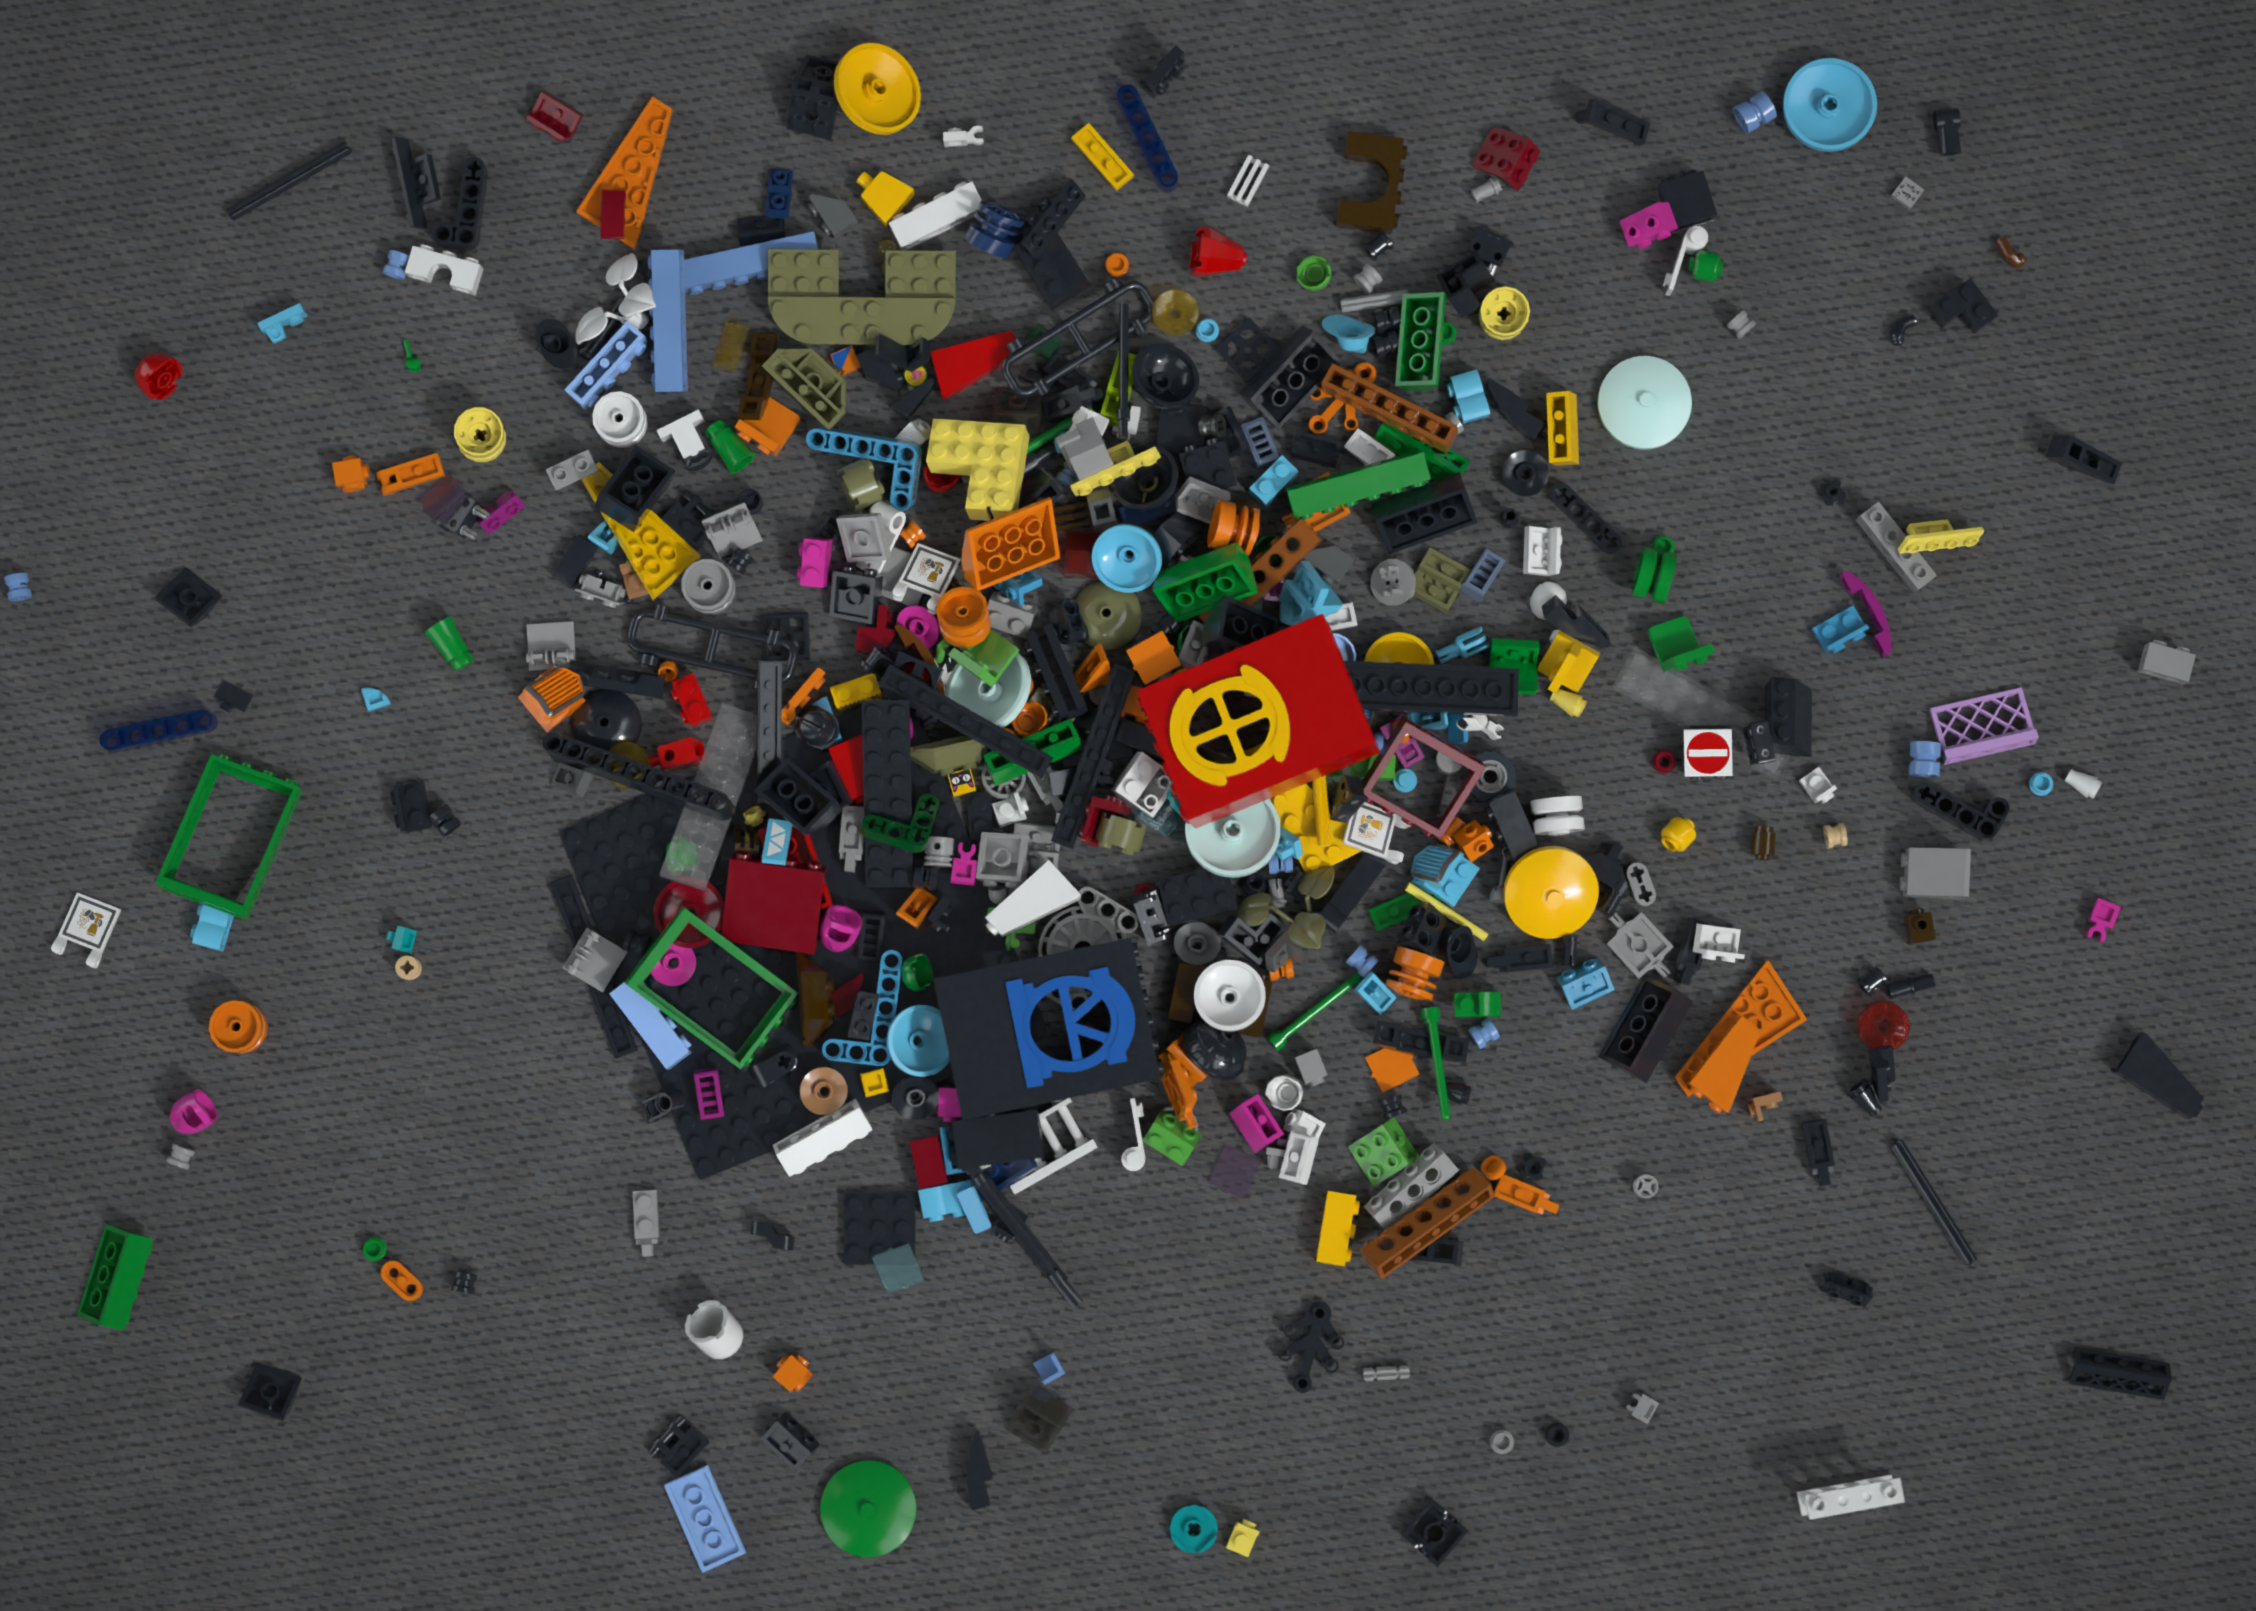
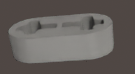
M1638 862L1633 863L1626 869L1625 873L1633 898L1638 905L1643 907L1649 906L1656 898V892L1645 865ZM1633 867L1643 871V874L1640 875L1642 882L1640 884L1636 877H1631L1630 873L1634 871ZM1642 885L1645 892L1651 893V896L1648 897L1649 902L1639 899V895L1642 894L1640 889Z

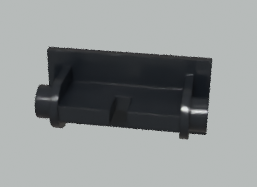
M1834 1271L1826 1273L1824 1279L1826 1282L1820 1290L1832 1298L1845 1299L1855 1306L1866 1307L1873 1297L1871 1296L1873 1287H1870L1869 1283L1853 1278L1849 1286L1847 1285L1848 1276Z

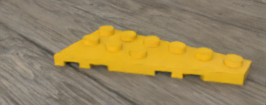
M600 462L596 464L598 469L596 473L581 479L595 503L600 491L613 476ZM652 510L635 532H632L601 512L652 600L681 577L685 570L692 563L699 561L701 557L696 550Z
M1264 742L1244 751V754L1252 756L1261 748ZM1307 783L1269 798L1278 813L1280 826L1300 838L1303 855L1298 860L1305 873L1319 867L1332 866L1361 852V850L1342 844L1347 823L1330 820L1331 846L1318 847L1313 788Z

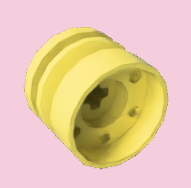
M1496 288L1487 294L1480 306L1478 315L1480 326L1493 339H1512L1521 333L1528 322L1530 314L1529 303L1525 296L1515 288ZM1502 309L1505 310L1506 314H1509L1505 321L1502 320L1501 316H1497Z
M474 407L464 411L455 423L454 437L460 451L468 459L475 462H488L496 459L502 453L506 444V433L500 418L493 411L483 407ZM478 433H481L482 435L485 434L484 441L477 439Z

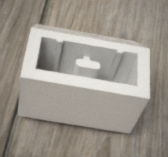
M1137 751L1110 790L1153 818L1167 799V791L1170 789L1172 781L1165 775L1160 764L1143 752Z

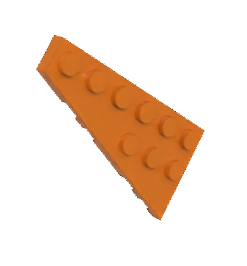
M653 96L576 211L577 214L600 228L602 190H626L624 239L618 240L634 250L637 247L673 113L672 108Z
M1768 960L1675 1075L1674 1078L1687 1097L1692 1095L1689 1091L1691 1087L1687 1084L1739 1016L1745 1017L1761 1030L1752 1055L1807 1020Z

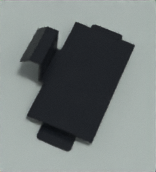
M226 681L222 682L215 695L216 698L224 701V703L221 702L219 708L228 713L234 707L245 712L253 697Z

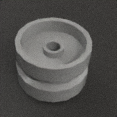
M702 559L692 563L685 570L682 577V592L685 599L696 611L703 614H717L726 610L732 604L736 595V584L732 574L722 563L713 559ZM707 583L712 584V588L709 590L704 589V587H707Z

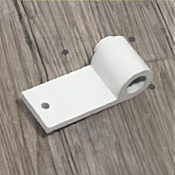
M1693 226L1687 230L1682 239L1672 274L1666 273L1663 286L1667 285L1668 288L1665 295L1670 296L1674 289L1684 253L1696 255L1697 251L1704 249L1708 241V234L1704 228Z
M878 501L871 506L869 514L881 513L891 552L905 524L906 516L902 511L883 501ZM886 560L857 562L856 566L862 570L865 568L876 569L877 574L880 575Z
M1135 1098L1130 1101L1138 1146L1124 1151L1122 1164L1127 1170L1137 1171L1145 1164V1153L1138 1118L1143 1117L1144 1113L1142 1102L1136 1106Z

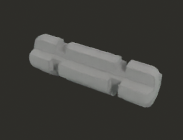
M1401 1365L1398 1368L1396 1366L1376 1367V1369H1373V1367L1363 1369V1379L1365 1381H1374V1379L1390 1380L1396 1379V1377L1405 1379L1410 1377V1369L1407 1365Z

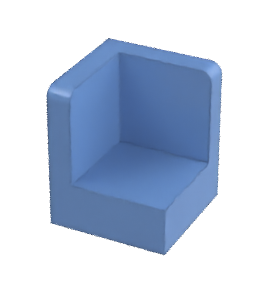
M1055 1352L1033 1363L1044 1385L1066 1373Z

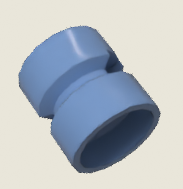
M1763 91L1752 96L1750 103L1746 101L1733 107L1734 116L1746 134L1756 130L1760 126V122L1766 124L1777 117L1773 103Z
M1930 741L1910 742V756L1914 760L1909 764V776L1940 777V763L1936 759L1941 757V743Z

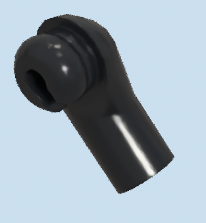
M1913 314L1893 323L1889 333V338L1892 340L1893 345H1902L1905 341L1903 337L1906 329L1917 325Z

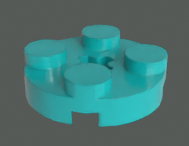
M1192 1504L1182 1507L1174 1514L1170 1525L1171 1538L1174 1544L1182 1551L1188 1553L1204 1552L1216 1540L1217 1522L1212 1512L1207 1508ZM1190 1523H1198L1200 1525L1198 1528L1200 1533L1198 1535L1195 1533L1190 1535L1188 1533L1190 1529L1188 1525Z

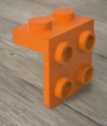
M769 397L761 420L745 419L742 421L739 419L735 428L739 432L737 436L747 443L751 440L758 445L757 449L766 455L771 453L777 457L799 424L800 417Z

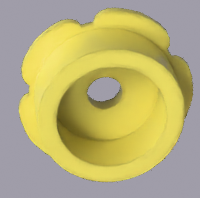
M760 806L748 809L743 814L745 824H751V826L761 824L764 821L763 817L766 815V812L762 811Z

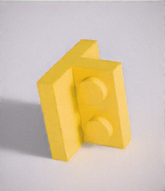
M1559 630L1539 664L1537 671L1549 677L1548 679L1552 682L1548 690L1555 694L1561 684L1578 693L1597 661L1600 652Z

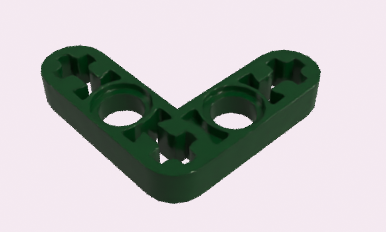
M932 794L921 795L910 826L876 815H866L861 821L860 832L864 837L915 853L922 852L926 848L939 807V800ZM926 803L930 804L928 812L924 811ZM920 819L925 820L928 825L920 826L916 821ZM895 830L900 836L892 837L888 834V831ZM916 833L921 835L919 843L914 842Z

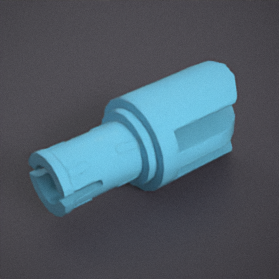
M1479 626L1455 637V643L1436 650L1441 664L1460 655L1467 658L1489 648V642L1482 643L1487 639L1485 634H1479L1483 631L1482 627Z

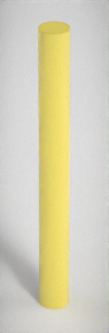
M1410 882L1408 883L1405 891L1424 903L1430 902L1440 913L1459 926H1468L1473 935L1482 941L1487 938L1488 933L1417 886Z

